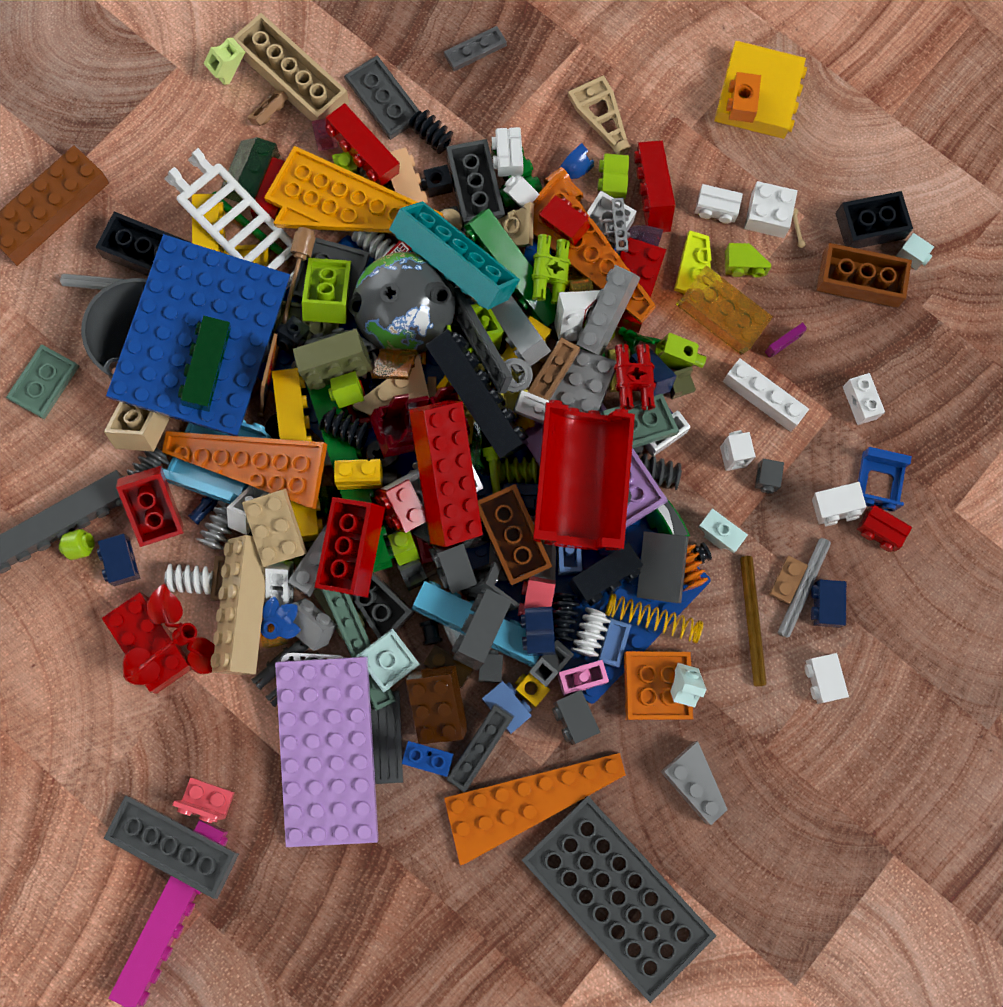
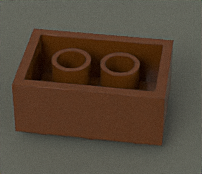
M456 665L411 671L406 679L418 744L463 740L468 728Z

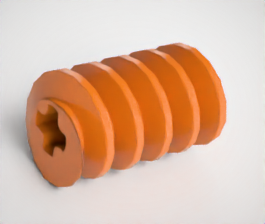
M688 544L683 582V585H687V587L683 589V592L697 588L708 580V578L700 576L705 572V569L697 568L702 564V561L694 560L699 553L691 552L696 547V544Z

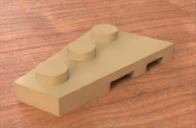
M532 202L525 204L523 208L517 211L512 210L508 212V215L498 219L517 247L533 246L534 204Z

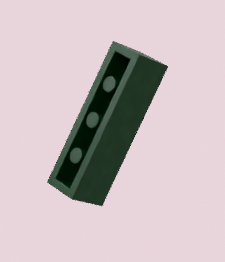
M203 315L202 322L197 323L195 335H198L196 343L192 342L189 353L192 356L191 363H187L184 370V377L187 378L185 385H181L178 392V398H181L182 406L209 412L231 331L230 322Z

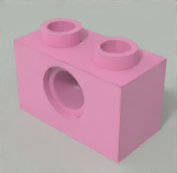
M603 660L557 674L563 696L609 682Z

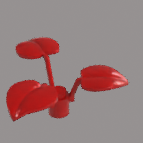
M162 584L154 590L148 599L146 606L147 616L155 625L165 623L166 627L177 629L172 633L173 641L153 656H150V653L144 648H133L126 653L122 664L123 677L133 685H146L153 682L160 673V666L154 660L175 644L184 646L188 643L187 650L190 652L187 655V663L194 672L202 675L212 673L211 657L214 654L215 645L206 638H196L197 629L193 624H183L181 622L174 624L181 619L183 607L178 598L169 591L165 584Z

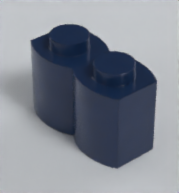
M552 607L525 608V614L521 615V627L526 628V637H522L523 651H527L528 656L555 655Z

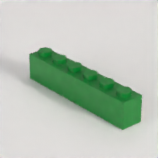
M488 208L481 211L463 226L466 229L467 237L473 242L475 241L480 248L520 279L513 291L518 299V305L523 310H526L531 317L548 327L555 321L557 305L551 304L552 293L546 286L545 301L532 299L534 281L531 275L533 274V267L491 210Z

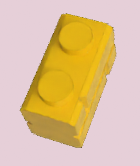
M381 460L335 461L334 481L337 489L382 488L383 467Z

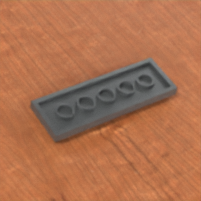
M125 795L103 838L213 899H218L239 853Z

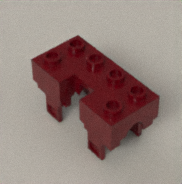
M453 386L439 388L435 396L430 398L423 396L408 399V394L393 396L389 405L380 406L373 410L370 421L384 458L415 451L409 410L446 400L459 401L457 392L452 393L454 390ZM465 417L466 427H467V434L469 435V434H470V430H469L470 426H469V423H468L467 418Z

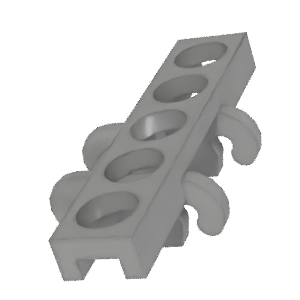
M623 198L611 199L613 218L602 220L606 231L603 234L607 238L613 237L615 239L616 252H628L627 238L630 237V233L626 230V221L629 220V217L625 215ZM615 202H620V208L615 207ZM616 212H621V215L616 216ZM623 222L624 226L619 228L616 226V223ZM609 225H614V231H610ZM619 241H624L623 248L619 247Z

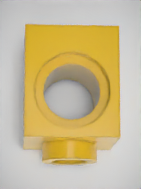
M523 673L515 682L518 686L515 690L534 708L550 691L548 687H545L531 673L527 676ZM531 682L537 686L535 694L529 695L525 692L524 687L527 683Z

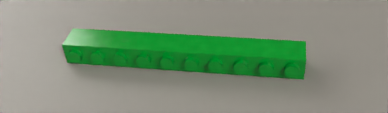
M331 384L319 390H310L307 386L319 424L324 414L334 406L337 407V415L340 411H345L344 418L346 419L348 416L346 407L339 409L337 402H332L328 389L331 388ZM325 430L321 431L324 442L327 444V451L333 470L335 461L358 460L362 458L360 449L358 450L356 446H350L348 441L342 442L340 437L334 438L332 434L328 435L325 433ZM373 489L340 490L343 499L372 503L371 499L375 498ZM384 525L381 527L373 573L392 567L391 559L395 558L391 545L386 547L384 539L388 538Z

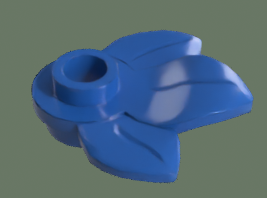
M276 597L270 598L263 606L262 635L267 639H276L278 637L290 639L295 637L301 631L300 627L293 623L297 616L298 606L296 604L280 606ZM269 624L274 625L275 629L273 632L268 630Z

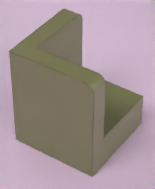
M691 366L674 372L677 376L669 392L672 399L695 392L696 388L691 378L693 371Z

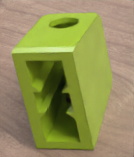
M668 333L656 344L655 353L671 369L681 370L693 365L703 368L706 362V356L697 353L699 348L697 343L675 334Z

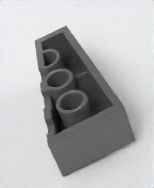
M372 573L368 598L351 595L369 626L376 634L377 639L392 628L397 633L415 613L375 573Z

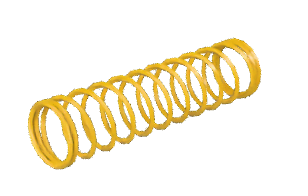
M611 593L605 611L606 616H610L612 611L611 617L613 618L623 599L620 621L623 619L631 602L628 620L631 623L634 613L640 604L637 626H639L648 607L645 628H648L651 618L657 609L654 631L657 630L659 622L666 612L663 634L673 615L674 623L671 636L674 635L676 627L683 617L680 639H682L684 631L691 620V631L688 641L690 642L692 638L693 643H698L703 630V621L699 620L694 625L693 618L691 617L685 624V617L681 615L676 622V613L673 612L668 618L667 610H664L659 617L658 607L654 608L650 615L651 607L649 604L645 606L641 614V601L636 604L633 610L632 599L628 601L624 609V596L619 599L615 607L616 594Z

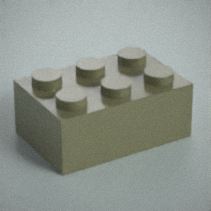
M357 329L293 349L298 372L310 390L322 389L326 385L331 384L330 379L356 371L357 376H363L367 372L373 371L367 348Z

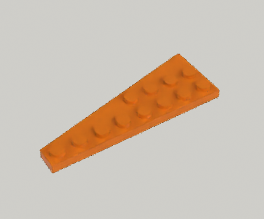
M558 173L539 192L540 195L532 202L534 204L533 235L537 239L540 234H547V237L550 235L552 237L550 249L555 253L556 240L564 238L542 223L539 214L556 195L560 199L566 198L571 202L574 209L577 211L581 209L587 214L582 204L576 199L571 189L565 184ZM589 216L590 228L575 246L569 245L568 259L571 262L570 266L601 290L602 288L604 289L607 283L606 277L608 272L615 265L628 271L630 270ZM638 283L625 310L642 324L654 311L656 305Z
M166 431L162 452L169 456L268 493L286 489L290 501L311 509H316L327 450V444L324 442Z
M620 753L445 797L444 800L459 864L464 865L625 776Z

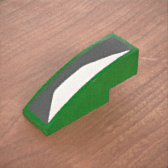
M669 500L645 516L651 530L656 528L658 533L690 537L683 520Z

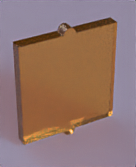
M380 349L377 360L374 361L375 366L371 374L372 378L409 380L412 368L415 367L414 362L417 350Z

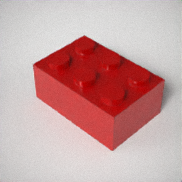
M161 466L117 479V491L140 547L183 534L184 525Z

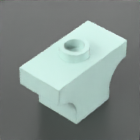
M713 508L699 525V528L705 533L704 537L719 549H727L732 553L737 551L748 536V534Z
M678 663L675 669L674 683L670 690L673 701L695 707L698 699L704 697L707 690L698 668Z

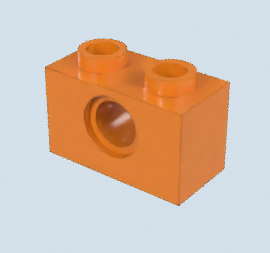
M737 72L734 80H730L728 92L731 93V98H728L726 111H729V120L753 123L758 110L761 75Z

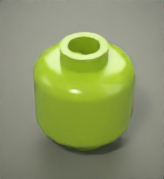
M83 529L67 532L61 537L59 551L69 560L88 557L95 546L94 538Z

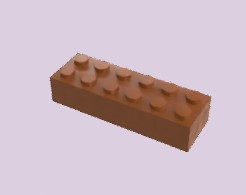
M73 145L0 210V250L18 266L109 184L104 173Z

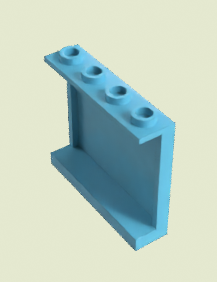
M243 420L238 436L271 438L265 431L264 426L257 423L250 425ZM189 423L185 430V433L228 435ZM175 457L172 458L167 470L162 468L168 483L227 504H231L249 486Z

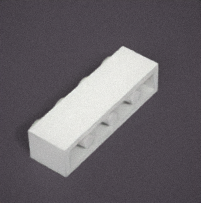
M739 358L723 380V383L790 432L799 424L809 408L741 358Z

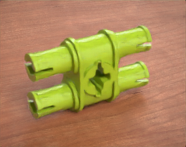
M547 234L538 235L537 253L533 256L534 269L531 278L534 281L532 299L545 301L547 283H550L553 286L551 304L557 305L559 292H565V288L569 284L568 272L571 262L568 256L570 241L566 239L556 240V256L554 257L550 255L552 237L550 235L547 237Z

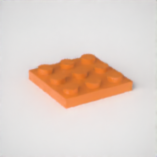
M624 652L626 720H693V707L674 702L670 692L674 683L677 664L681 663L691 666V652Z

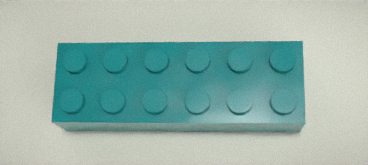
M423 201L400 208L389 229L398 240L405 242L414 253L421 255L428 261L430 266L437 268L444 274L447 280L454 282L463 293L470 295L477 301L479 306L487 310L509 300L520 281L518 277Z

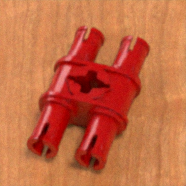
M622 344L616 345L614 371L616 372L617 384L615 389L619 392L620 409H625L626 407V410H631L634 408L632 391H639L641 393L642 410H646L647 406L648 410L655 409L654 390L656 383L654 382L653 373L655 366L650 359V345L645 344V348L643 344L636 346L638 363L629 362V346L627 344H624V348H622Z

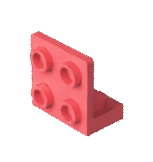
M190 778L182 800L174 801L172 806L178 807L177 812L189 816L191 814L200 815V820L213 823L226 818L235 792Z

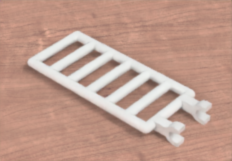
M199 148L192 152V156L188 159L193 166L198 167L203 173L194 183L189 185L175 167L168 172L169 175L165 177V180L180 192L177 196V201L229 255L252 262L278 238L288 247L266 267L276 270L293 255L290 252L293 242L292 238L282 228L275 227L274 219L221 164L218 163L212 166L205 159L204 154ZM219 174L228 184L196 209L188 198ZM234 190L243 200L212 225L203 215ZM250 206L258 216L227 241L219 231ZM265 222L273 232L243 257L235 247ZM294 271L290 274L287 288L291 286Z

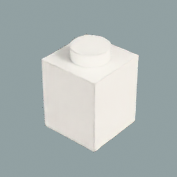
M518 174L510 177L505 183L506 187L503 189L520 208H523L529 202H533L540 195Z

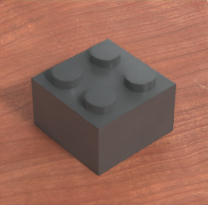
M463 542L448 547L431 544L432 548L429 549L433 562L436 564V571L444 588L448 587L453 594L477 584Z
M582 690L553 703L555 707L552 711L556 720H561L564 726L561 732L566 742L570 741L574 745L601 733Z

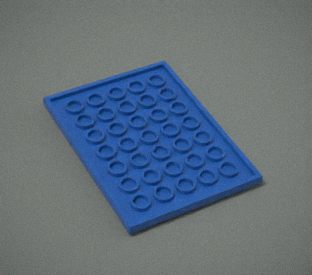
M163 234L106 397L231 436H238L290 280V274ZM203 315L228 321L231 325L228 343L209 412L182 406L181 398H178L179 388L181 385H185L187 378L184 377L185 366L187 363L190 364L192 356L189 355L191 344L197 341L198 335H195L198 322H202Z

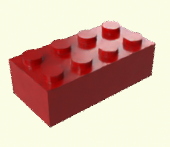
M629 237L627 238L628 252L622 251L620 258L632 273L640 277L638 283L651 298L667 249ZM625 310L617 326L639 333L642 324Z
M332 497L314 588L368 598L385 507L369 502Z
M141 592L103 616L102 620L125 655L133 648H144L150 653V656H153L173 641L172 633L165 623L155 625L151 622L146 612L148 597ZM175 644L154 660L160 666L159 676L145 686L150 693L157 694L192 670L187 663V656L179 645Z

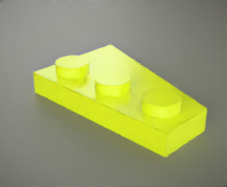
M690 230L687 233L674 291L714 302L716 299L712 284L714 279L713 274H711L710 262L712 259L709 236Z

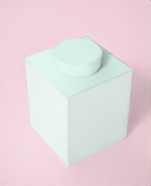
M913 233L895 257L912 260L911 267L917 270L921 264L925 266L932 258L930 252L934 246Z

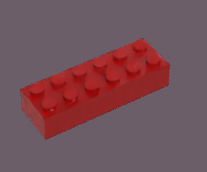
M446 400L410 409L409 414L430 543L448 547L482 536L483 532L463 401Z

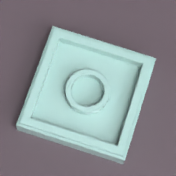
M393 628L356 656H368V672L383 692L420 665Z

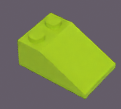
M308 258L302 297L303 321L346 324L351 261Z

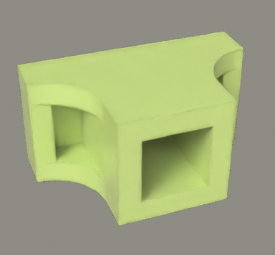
M227 38L220 46L210 48L203 64L224 85L230 84L245 51L234 38Z

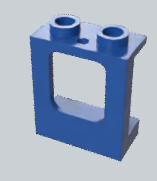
M868 447L863 451L858 482H860L866 506H881L885 511H895L904 506V502H900L905 469L911 464L912 456ZM870 471L892 476L893 482L890 499L865 494Z
M408 741L402 764L448 777L454 754Z

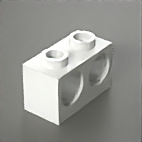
M282 561L265 568V603L272 597L277 598L280 606L293 603V586L288 583V580L294 573V561Z

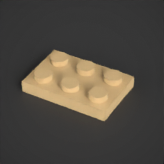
M286 489L242 502L263 567L307 554Z

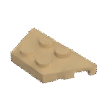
M417 355L364 396V401L355 403L352 408L355 411H361L371 416L374 409L389 405L393 396L408 394V399L423 396L429 397L420 357Z

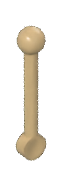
M794 208L792 217L798 237L797 246L803 248L805 241L802 239L797 219L798 210Z

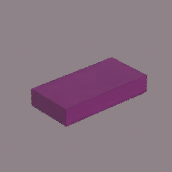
M802 322L769 345L765 351L766 355L769 358L773 357L799 339L807 330L804 323Z

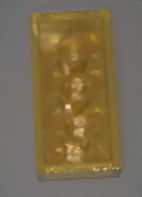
M707 265L696 275L675 304L740 355L751 349L773 318L772 315Z

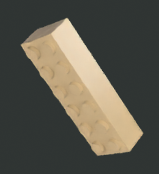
M262 13L233 37L245 51L243 59L276 90L284 91L288 96L287 100L320 130L326 125V116L344 103L346 105L349 104L347 90Z
M243 535L228 539L224 546V555L226 556L225 564L221 570L223 582L219 590L220 607L216 613L217 631L213 637L215 650L211 657L212 673L230 675L256 674L265 595L266 567L262 565L253 536Z

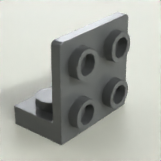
M497 562L473 569L477 584L460 591V593L467 597L468 601H475L479 593L483 594L486 589H489L512 600L508 611L518 609L519 603L495 586L502 568Z

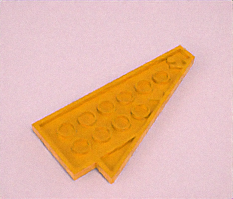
M296 146L291 150L264 197L266 202L281 208L273 222L277 228L298 229V227L317 230L392 233L389 229L400 208L419 203ZM434 210V211H436L439 215H441V216L444 218L443 213H441V212H439V211H437V210Z

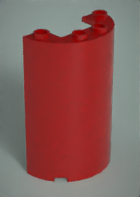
M549 400V403H545L533 540L535 542L545 540L544 544L574 549L598 550L606 547V550L624 549L635 414L628 413L626 409H615L609 415H601V412L596 410H589L588 413L579 412L578 408H568L569 405H563L562 401Z

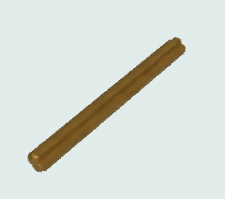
M742 556L740 563L753 684L756 687H762L767 682L753 557Z

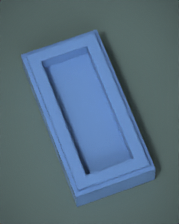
M610 618L611 622L607 625L608 630L605 632V639L603 640L597 661L603 660L604 664L619 668L631 624Z

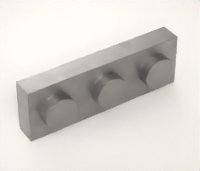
M495 26L444 51V56L453 71H457L506 47L507 41L499 28Z

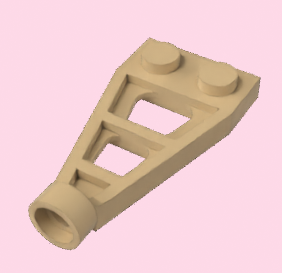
M604 75L568 91V98L577 113L612 147L615 154L626 155L631 150V146L626 138L614 92ZM603 100L607 104L608 113L598 117L590 111L589 106ZM613 119L617 129L608 133L601 124Z

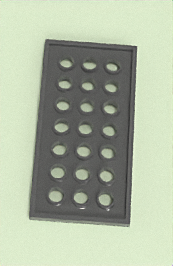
M589 796L585 797L521 859L649 1003L716 937V934ZM585 822H590L593 825V832L589 836H585L581 832V826ZM569 838H573L577 842V848L572 852H568L564 848V843ZM602 839L607 840L609 843V849L605 853H600L596 847L598 841ZM555 854L560 857V865L558 867L551 868L548 866L547 860L550 855ZM583 856H590L593 860V864L589 869H583L580 866V860ZM616 857H622L625 860V866L622 870H615L612 863ZM567 872H573L576 875V882L573 885H566L563 881V877ZM600 873L607 874L609 878L608 884L604 887H600L596 883V877ZM637 874L641 878V884L637 888H632L629 885L628 880L631 875ZM582 890L591 891L592 899L590 902L583 903L580 901L579 894ZM615 891H622L625 898L621 904H615L612 901V895ZM649 892H654L657 896V901L654 905H647L645 903V895ZM600 907H604L608 911V916L603 921L597 920L595 917V912ZM634 908L638 909L641 913L640 919L636 922H632L628 918L629 911ZM664 910H671L673 913V919L669 923H664L661 920V913ZM616 925H621L624 928V934L621 938H614L611 934L612 928ZM649 926L655 927L657 931L656 937L651 940L646 939L644 936V931ZM683 927L689 930V937L685 941H681L677 937L678 930ZM632 943H637L640 946V952L637 956H630L628 954V946ZM665 944H670L673 948V953L670 957H663L660 953L661 947ZM648 961L656 963V971L653 974L644 972V965Z

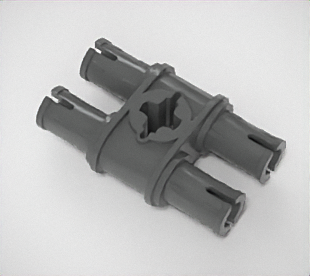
M299 639L289 648H283L280 654L267 662L265 669L251 679L252 682L261 690L276 677L275 662H281V659L287 653H304L309 647ZM290 656V660L287 661H294V657ZM277 688L266 695L268 701H271L270 703L274 707L278 704L276 697Z

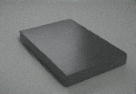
M644 531L641 553L643 566L640 569L641 573L638 580V598L681 603L688 536Z

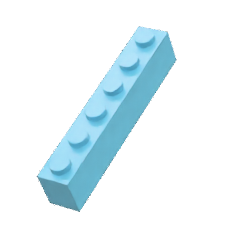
M424 581L411 610L464 634L465 632L461 631L469 614L473 615L474 613L470 610L474 601L470 600L468 602L463 600L460 594H452L451 591L447 592L441 589V585L436 582L429 581L428 583ZM504 619L491 648L531 667L537 663L539 656H528L527 651H523L522 637H526V629L521 627V623L515 620H510L509 622Z

